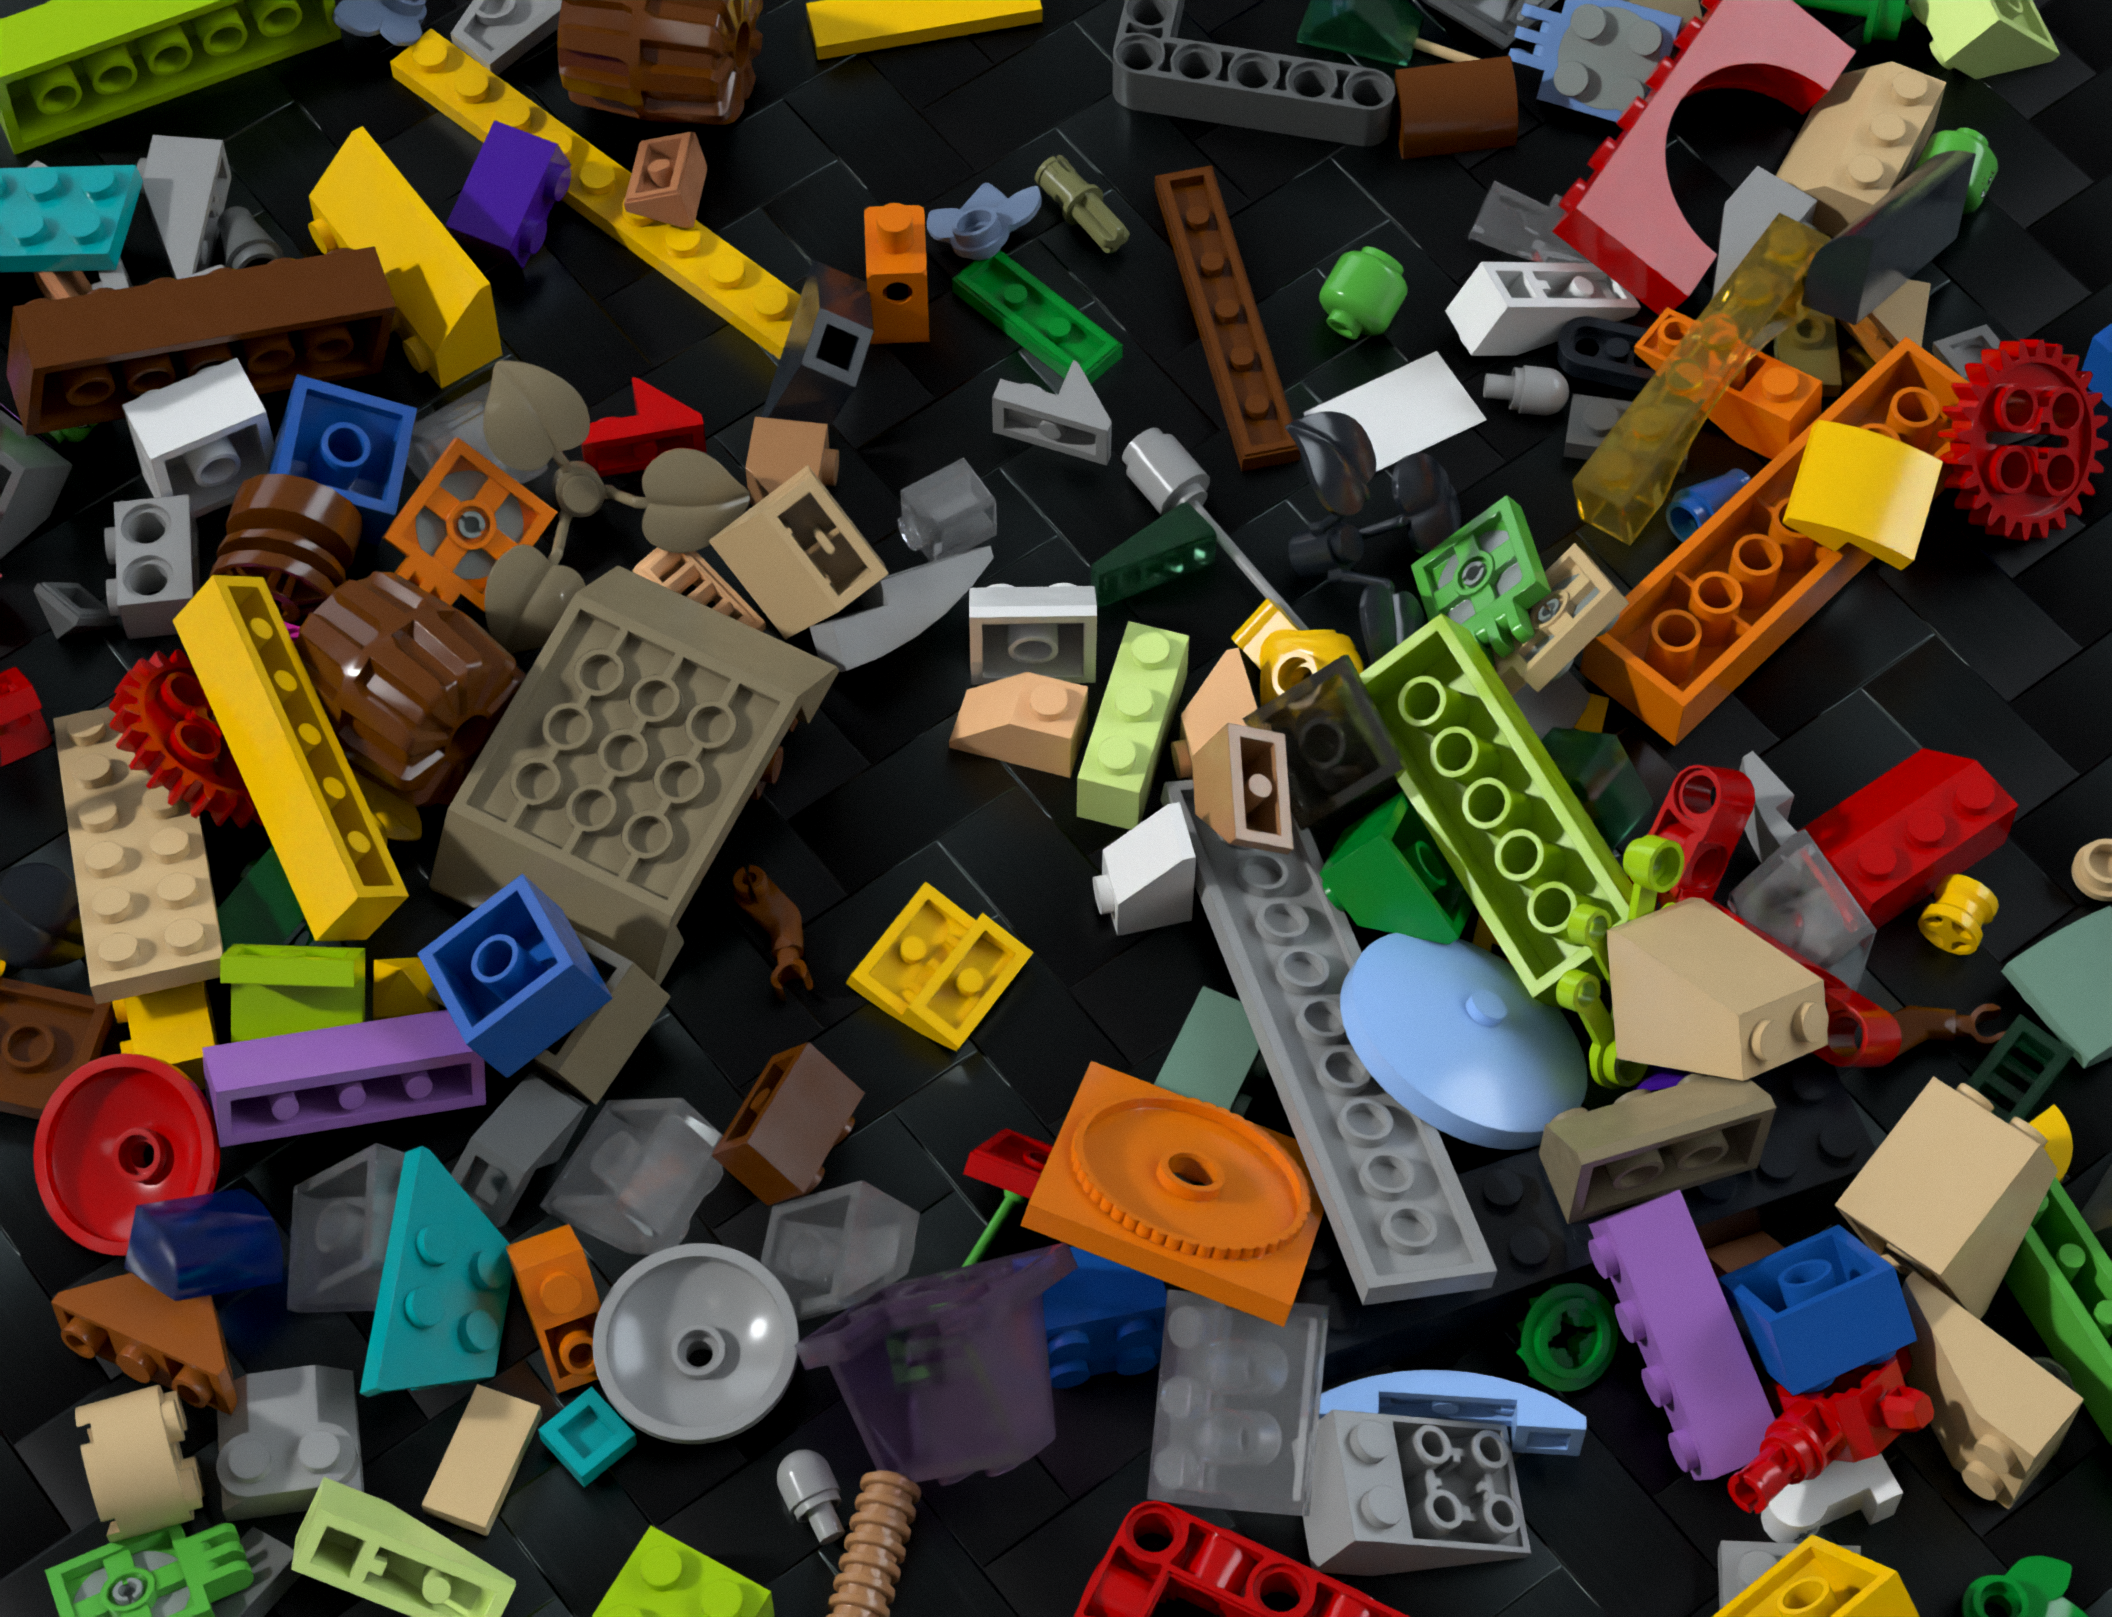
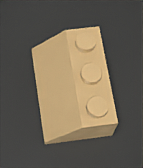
M1893 61L1840 74L1829 92L1811 109L1776 174V177L1817 200L1812 225L1818 231L1835 237L1909 176L1935 127L1947 82Z

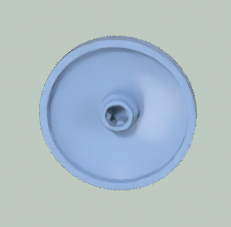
M1396 932L1383 936L1371 943L1361 953L1344 979L1340 995V1011L1347 1037L1355 1053L1371 1076L1390 1096L1412 1114L1438 1130L1466 1142L1488 1148L1503 1150L1527 1149L1541 1145L1544 1126L1550 1123L1555 1116L1566 1110L1581 1106L1587 1090V1067L1583 1051L1572 1027L1557 1007H1552L1533 999L1514 967L1488 950L1459 938L1448 945Z

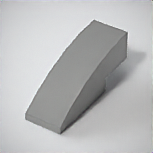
M991 546L966 550L885 576L860 595L864 607L863 610L809 627L818 658L837 666L839 672H844L880 658L912 640L946 614L969 588L974 585L994 558Z

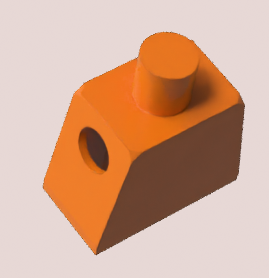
M900 203L868 207L864 210L867 291L870 292L874 328L870 344L929 342L924 207ZM892 283L907 284L908 297L902 300L887 298V285Z

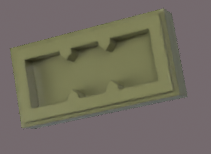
M1772 287L1769 296L1775 359L1823 381L1822 397H1839L1842 380L1835 318L1802 306L1801 301L1804 287Z

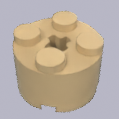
M158 1384L75 1408L76 1426L80 1427L91 1424V1428L87 1429L90 1443L80 1445L100 1521L116 1520L110 1522L106 1535L110 1543L194 1520V1510L203 1507L202 1497L206 1495L196 1457L183 1459L179 1442L185 1440L184 1431L188 1428L177 1390L163 1393Z

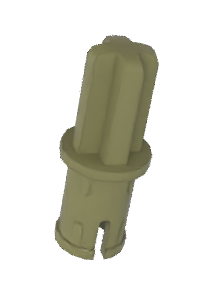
M1058 155L1057 159L1052 156L1041 164L1036 172L1035 181L1059 204V207L1062 209L1063 219L1071 225L1079 224L1105 253L1116 252L1121 245L1128 241L1129 231L1102 202L1104 195L1098 186L1088 184L1062 155Z

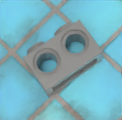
M189 494L114 502L115 527L105 528L104 531L108 563L110 565L116 564V578L106 580L109 613L111 616H121L128 639L178 634L172 620L201 589L199 531ZM157 540L155 542L145 544L148 541ZM160 591L157 594L146 596L151 592Z

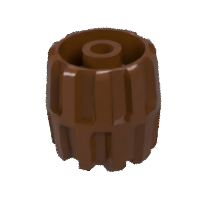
M562 0L557 37L558 64L562 86L567 89L569 99L582 107L633 119L658 123L726 125L735 122L740 117L744 109V101L749 99L756 80L751 64L752 59L760 55L763 35L756 30V20L763 9L762 0Z
M373 571L367 578L358 581L349 579L335 588L333 593L313 613L310 612L298 629L300 633L294 644L350 768L404 802L426 809L436 803L440 805H450L526 678V674L516 666L515 658L472 618L392 572Z

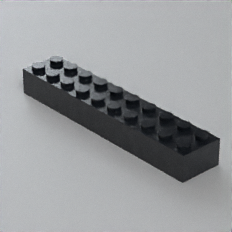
M1811 1054L1750 1078V1080L1771 1095L1776 1106L1758 1168L1681 1190L1704 1249L1760 1231L1768 1233L1837 1209L1835 1203L1876 1152V1148L1834 1065L1824 1061L1815 1054ZM1540 1147L1457 1175L1497 1268V1274L1491 1288L1362 1305L1328 1219L1320 1222L1293 1306L1284 1327L1206 1297L1205 1299L1250 1406L1254 1411L1526 1317L1531 1308L1528 1299L1539 1297L1548 1291L1550 1283L1565 1284L1574 1283L1575 1281L1588 1285L1597 1291L1614 1286L1611 1278L1604 1279L1593 1263L1588 1242L1594 1239L1589 1224L1637 1204L1567 1224L1540 1159Z

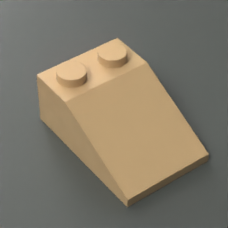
M1913 1271L1906 1278L1902 1292L1918 1340L1907 1345L1913 1362L1905 1378L1910 1388L1918 1389L1930 1396L1934 1416L1929 1423L1951 1465L1962 1474L1966 1485L1980 1497L1987 1500H1996L2009 1510L2057 1453L2084 1398Z

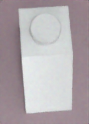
M1180 802L1167 804L1103 849L1102 875L1093 877V888L1098 910L1101 915L1111 913L1117 936L1192 921L1196 856Z

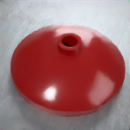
M114 1054L88 1062L70 1074L59 1085L46 1104L40 1117L34 1141V1172L38 1190L47 1211L56 1224L74 1241L88 1249L108 1255L131 1256L154 1252L166 1247L184 1235L202 1215L213 1194L220 1166V1145L214 1114L207 1099L195 1082L176 1066L156 1057L142 1054ZM149 1144L154 1149V1160L150 1166L144 1160V1151Z

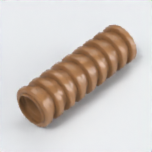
M882 1470L869 1472L861 1477L860 1488L863 1493L856 1496L855 1509L858 1512L851 1516L849 1522L850 1529L853 1532L848 1534L844 1541V1548L848 1553H844L839 1560V1569L843 1573L835 1576L833 1583L834 1589L838 1593L830 1596L828 1609L832 1614H828L825 1617H890V1610L886 1605L892 1603L895 1598V1589L891 1585L897 1583L900 1579L901 1572L897 1565L904 1561L906 1549L902 1544L910 1540L911 1529L907 1525L915 1520L916 1509L913 1505L919 1502L921 1497L920 1487L910 1478L899 1473Z

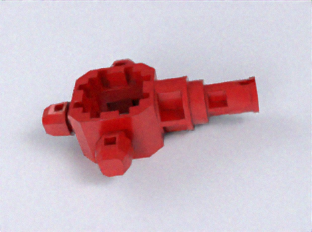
M1908 1346L1897 1349L1896 1354L1885 1362L1875 1365H1861L1835 1377L1834 1382L1830 1386L1817 1392L1799 1393L1793 1396L1773 1377H1770L1761 1386L1773 1414L1779 1417L1767 1427L1765 1439L1761 1442L1759 1448L1760 1454L1741 1471L1735 1473L1728 1481L1729 1494L1738 1507L1748 1513L1755 1510L1756 1514H1760L1768 1507L1769 1502L1788 1484L1793 1485L1799 1484L1803 1480H1814L1834 1460L1855 1463L1877 1456L1902 1432H1917L1924 1428L1933 1419L1934 1409L1930 1396L1918 1389L1906 1387L1903 1378L1911 1369L1913 1362Z

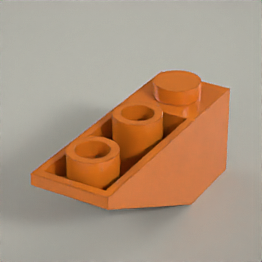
M1668 307L1634 346V353L1657 373L1662 375L1669 384L1736 443L1771 460L1821 415L1823 381Z

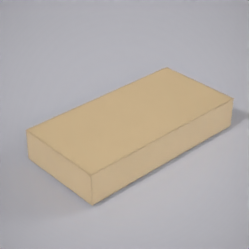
M477 1384L422 1503L424 1514L488 1536L542 1418L541 1407Z

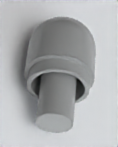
M1523 365L1522 368L1514 367L1511 376L1486 373L1483 397L1509 400V409L1517 410L1520 414L1549 416L1559 412L1565 406L1569 397V386L1565 377L1555 369Z
M797 1450L787 1455L778 1467L777 1485L790 1514L795 1515L799 1523L810 1522L820 1545H826L840 1539L845 1534V1531L835 1509L842 1502L839 1495L841 1489L828 1462L822 1455L812 1450Z

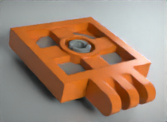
M457 437L452 440L381 538L406 556L395 571L396 574L406 580H410L418 587L450 606L460 596L479 611L485 612V588L488 576L495 562L514 546L522 544L534 546L557 514V511Z

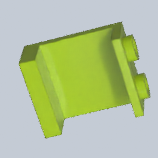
M233 944L220 957V983H231V1043L365 1022V948Z

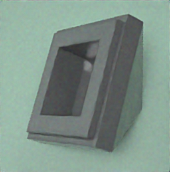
M43 582L37 583L33 590L56 639L113 627L118 620L117 617L110 615L109 609L79 583Z

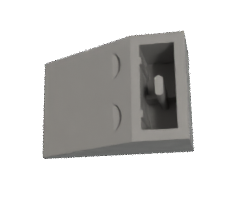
M1331 1410L1291 1442L1311 1568L1318 1572L1377 1576L1525 1558L1531 1554L1507 1425Z

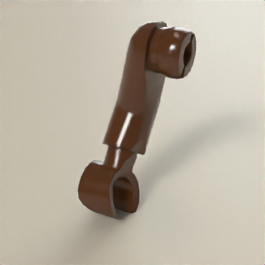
M749 865L750 876L747 877L745 869L742 867L734 874L732 880L734 900L770 935L772 957L778 961V966L771 975V984L777 998L780 1001L787 1000L783 986L786 982L795 978L803 980L807 990H811L813 988V981L807 965L803 960H800L804 955L802 917L798 907L767 877L761 868Z
M1992 1003L1983 1004L1977 1007L1971 1015L1956 1014L1955 1009L1916 1005L1905 1006L1891 1013L1901 1029L1902 1042L1896 1057L1926 1040L1954 1042L1955 1037L1968 1038L1975 1048L1982 1051L1995 1050L2003 1043L2006 1031L1997 1033L1992 1037H1983L1977 1033L1975 1026L1979 1022L1991 1021L1999 1017L2001 1008ZM1861 1033V1036H1860V1045L1862 1044V1040H1863V1035H1862V1033Z

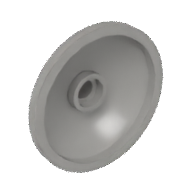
M706 1243L684 1244L666 1248L649 1255L632 1266L618 1279L605 1297L598 1312L593 1333V1358L597 1376L604 1393L617 1412L637 1429L648 1435L681 1444H705L728 1439L744 1432L762 1420L777 1405L789 1387L799 1354V1331L796 1315L790 1298L778 1279L764 1265L745 1253L729 1247ZM705 1349L713 1354L710 1362L702 1367L693 1366L688 1362L690 1355L696 1350Z

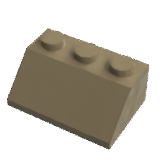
M1693 1073L1679 1081L1676 1086L1652 1093L1648 1089H1638L1622 1095L1612 1105L1591 1111L1579 1107L1558 1114L1550 1123L1544 1126L1539 1156L1567 1224L1641 1203L1661 1194L1679 1189L1681 1191L1758 1168L1776 1106L1771 1095L1750 1079L1740 1081Z

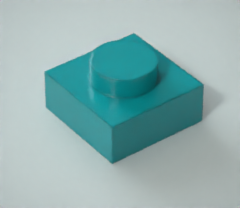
M592 1386L538 1429L541 1441L583 1487H586L637 1445L635 1433Z

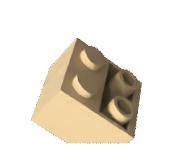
M809 465L805 466L709 540L713 548L785 640L838 613L889 574L883 561Z

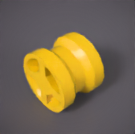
M1948 874L1939 881L1934 892L1936 902L1924 908L1918 920V926L1925 938L1936 947L1957 955H1969L1977 950L1983 937L1981 927L1992 922L1998 911L1999 903L1992 891L1981 882L1968 876Z

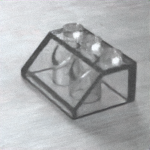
M1168 1289L1147 1499L1206 1508L1294 1516L1310 1515L1329 1306L1294 1302L1285 1326L1282 1327L1191 1291Z

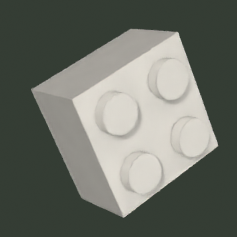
M237 358L220 365L205 367L191 377L162 389L147 391L137 399L122 405L143 477L154 498L189 494L195 518L233 503L236 491L244 480L260 474H267L270 457L274 448L267 413Z

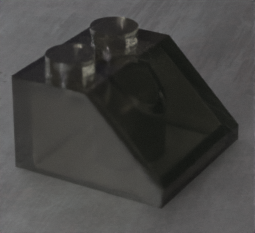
M1342 655L1243 718L1248 727L1285 734L1290 808L1301 831L1338 824L1384 796L1408 769L1349 655Z

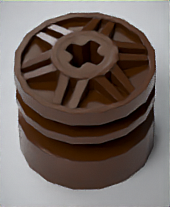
M260 474L244 480L236 491L226 522L227 535L218 547V560L212 566L209 578L212 575L263 577L283 621L301 627L310 612L313 613L333 593L335 588L346 582L345 572L354 561L363 532L362 515L352 502L330 487L307 478L287 474Z

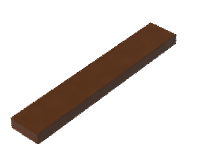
M1212 165L1155 176V192L1241 471L1301 460L1299 448L1285 429V426L1293 421Z

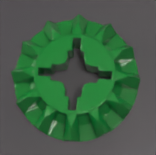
M1575 1281L1574 1283L1565 1284L1550 1283L1548 1291L1539 1297L1528 1299L1531 1308L1525 1320L1516 1324L1521 1332V1347L1516 1353L1525 1361L1529 1369L1528 1376L1544 1386L1557 1391L1579 1390L1595 1382L1611 1363L1618 1340L1617 1320L1608 1300L1596 1289ZM1560 1321L1572 1326H1583V1328L1576 1330V1334L1568 1338V1350L1554 1344H1548V1342L1552 1341V1337L1561 1332Z

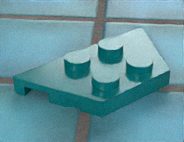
M423 1146L405 1152L360 1389V1394L367 1397L411 1389V1391L430 1389L443 1384L459 1385L479 1382L494 1377L496 1373L513 1269L505 1246L510 1244L435 1155Z

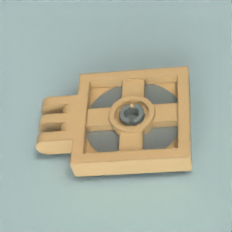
M1575 543L1544 572L1551 593L1527 610L1535 636L1525 644H1522L1510 632L1515 651L1505 658L1500 657L1493 647L1490 646L1495 659L1493 668L1512 697L1526 683L1538 693L1549 681H1555L1562 677L1571 667L1574 657L1594 637L1608 632L1617 622L1620 612L1629 604L1627 599L1593 560Z

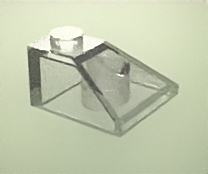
M863 1180L772 1206L760 1263L782 1284L793 1305L797 1322L844 1310L908 1274L910 1262L915 1252L914 1242L920 1213Z

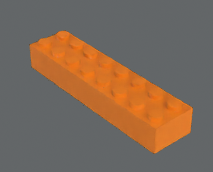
M1904 337L1625 596L1629 604L1620 612L1615 625L1605 634L1594 637L1584 647L1579 672L1668 742L1676 746L1875 557L1849 542L1834 552L1782 523L1812 425L1818 420H1824L1862 428L1908 444L1938 459L1941 455L1951 450L1950 442L1938 437V432L1952 428L1953 422L1952 419L1943 413V406H1957L1959 402L1951 386L1953 383L1969 382L1911 339ZM1991 431L1986 434V442L1989 444L1994 433ZM1942 464L1931 502L1946 489L1944 482L1954 472L1953 465Z

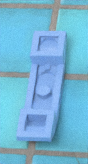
M1451 1370L1400 1371L1375 1375L1346 1383L1309 1400L1306 1423L1307 1430L1331 1410H1344L1500 1424L1511 1427L1512 1452L1568 1456L1580 1455L1586 1433V1416L1546 1393L1498 1377Z

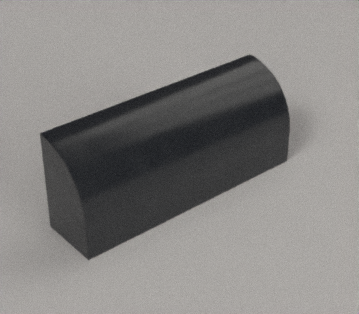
M1953 150L1931 157L1820 248L1810 263L1801 305L1853 325H1857L1957 238L1976 154L1968 151Z

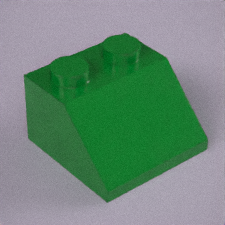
M1404 791L1346 827L1319 873L1323 879L1324 892L1334 907L1341 912L1347 911L1357 926L1390 933L1397 932L1414 938L1449 945L1460 937L1474 906L1473 901Z

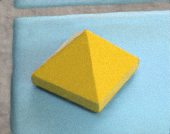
M419 957L374 960V1021L439 1011V1005L427 997L434 984Z

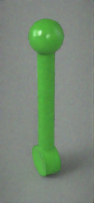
M1004 1189V1201L962 1267L955 1268L947 1274L946 1289L950 1295L962 1298L971 1292L973 1288L972 1274L1015 1206L1023 1204L1028 1198Z

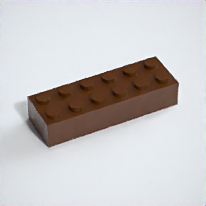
M375 246L355 250L351 248H338L325 255L296 260L288 257L279 258L266 265L242 269L224 267L213 270L206 275L182 279L164 277L155 279L146 285L116 290L108 287L98 288L86 295L56 300L38 298L25 305L13 307L6 375L26 436L124 419L126 417L122 407L123 404L137 399L147 391L162 389L195 375L205 367L220 365L234 358L239 360L257 395L292 389L297 374L323 382L372 375L382 371L396 304Z

